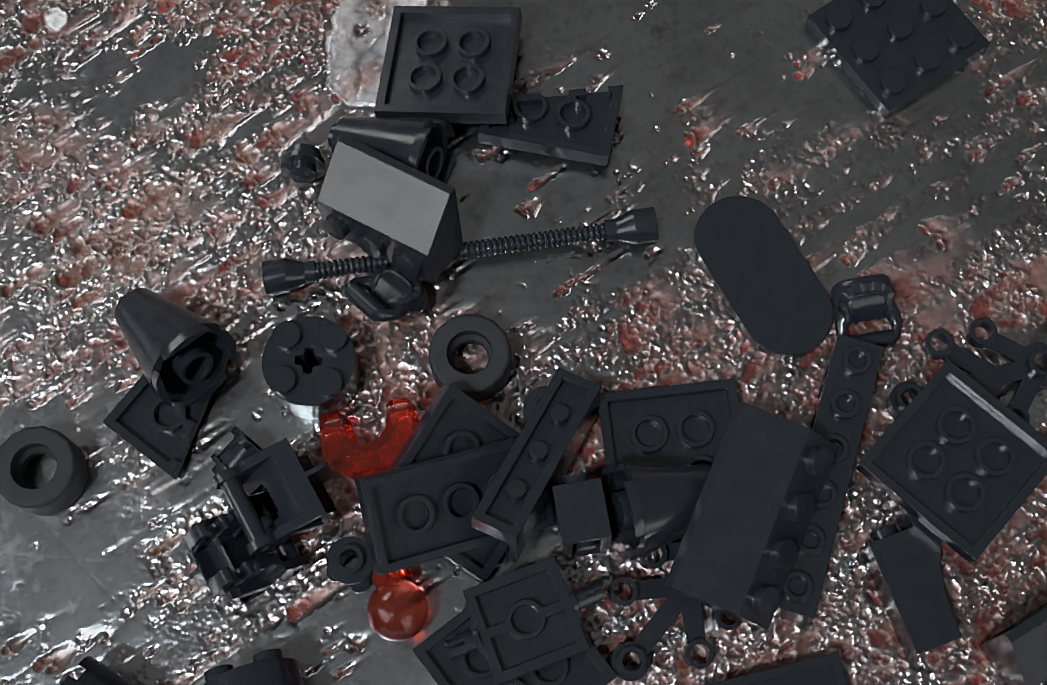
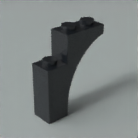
M885 493L901 531H898L896 525H891L870 534L871 542L860 553L906 659L953 642L961 638L962 634L954 619L943 584L941 539Z

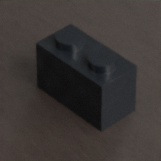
M576 474L562 478L560 480L561 485L552 486V506L562 560L608 553L612 533L601 478L590 480L588 474Z

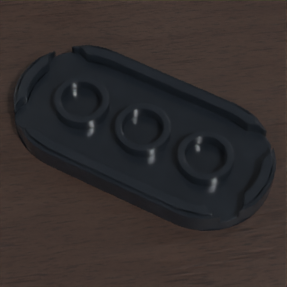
M746 196L726 197L712 203L704 210L696 224L694 252L701 267L744 335L757 350L767 355L782 356V359H797L810 354L821 345L832 324L833 308L827 291L777 215L766 204Z

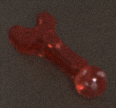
M407 395L389 400L386 405L385 429L379 438L369 443L357 442L352 423L339 411L324 413L320 417L323 458L334 470L352 479L354 483V478L389 469L419 423L416 406ZM409 568L382 576L374 574L373 569V584L377 588L372 592L367 604V618L371 628L377 635L388 641L401 642L413 638L423 629L428 618L429 609L426 596L414 584Z

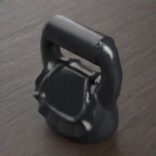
M385 264L377 268L371 276L353 278L344 286V297L374 322H391L404 316H413L423 312L427 307L428 297L422 283L416 276L412 277L405 274L397 265L391 267Z
M875 274L842 280L833 284L831 299L836 309L834 322L836 336L841 334L884 348L894 347L900 339L902 320L900 312L894 303L893 287L888 276L885 274ZM886 318L891 325V329L848 336L849 324L857 325L860 322L879 321Z

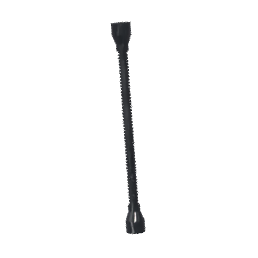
M654 207L633 209L615 219L603 220V223L599 225L594 224V226L589 224L588 227L586 225H583L582 228L577 226V229L575 227H571V229L567 227L565 230L561 228L560 231L558 229H555L554 232L549 230L548 233L547 231H543V233L539 231L537 234L532 232L531 235L526 233V236L520 234V236L515 235L514 237L510 235L509 238L504 236L503 239L498 237L497 240L496 238H492V240L488 238L486 241L481 239L480 242L475 240V243L473 241H469V244L464 242V247L455 256L454 260L458 261V258L463 260L464 257L469 259L470 256L475 258L476 255L478 258L481 255L486 257L487 254L492 256V253L494 255H498V253L504 254V252L508 254L509 251L514 253L515 250L520 252L521 249L526 251L527 248L529 251L532 248L537 250L538 247L543 249V246L545 248H549V246L555 247V245L559 247L560 244L565 246L566 243L571 245L572 242L573 244H577V242L581 244L583 241L588 243L589 240L594 242V239L600 241V238L606 242L621 241L635 245L658 242L659 233ZM367 255V258L361 256V259L359 257H355V259L351 257L349 260L345 258L344 261L342 259H339L338 262L333 260L332 263L330 260L327 263L322 261L321 264L315 262V260L302 262L289 258L265 260L261 264L263 284L267 296L290 293L305 284L316 283L322 277L327 279L328 276L333 278V275L335 277H339V275L343 277L345 274L349 276L350 273L355 275L356 272L358 274L362 272L365 274L367 271L372 273L373 270L375 271L385 264L391 267L395 266V264L381 257L374 258Z

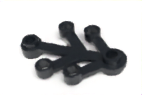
M975 319L966 330V340L974 348L983 349L987 347L1013 362L997 367L955 345L952 336L945 330L935 329L925 337L922 349L928 358L945 362L950 360L995 397L998 396L1003 385L1020 381L1012 402L1007 407L1029 424L1030 416L1028 410L1039 388H1047V371L1039 370L1034 364V358H1041L1047 363V344L1032 343L1024 347L997 333V327L990 319ZM974 328H984L988 333V339L978 338L975 335ZM934 338L940 339L945 345V350H935L931 346L930 340ZM908 381L897 384L889 393L886 401L887 409L891 416L897 419L908 406L902 400V393L909 392L916 397L925 386L920 387L918 384Z
M681 542L669 543L659 548L660 559L657 563H649L644 556L637 558V560L645 569H656L665 562L674 561ZM619 577L608 586V599L617 607H626L638 600L666 598L633 642L621 643L611 651L609 666L616 673L617 678L622 681H636L647 673L650 666L648 654L681 611L686 645L683 649L685 663L691 668L702 669L708 667L713 662L714 649L706 641L701 603L666 586L667 578L633 581L628 577ZM618 583H624L629 586L631 596L627 601H620L616 598L614 589ZM712 610V621L720 630H734L742 623V621L735 619L731 625H726L721 621L720 613ZM696 644L703 646L706 651V658L700 664L694 662L690 655L692 647ZM627 652H633L639 658V665L634 671H629L623 666L622 659Z

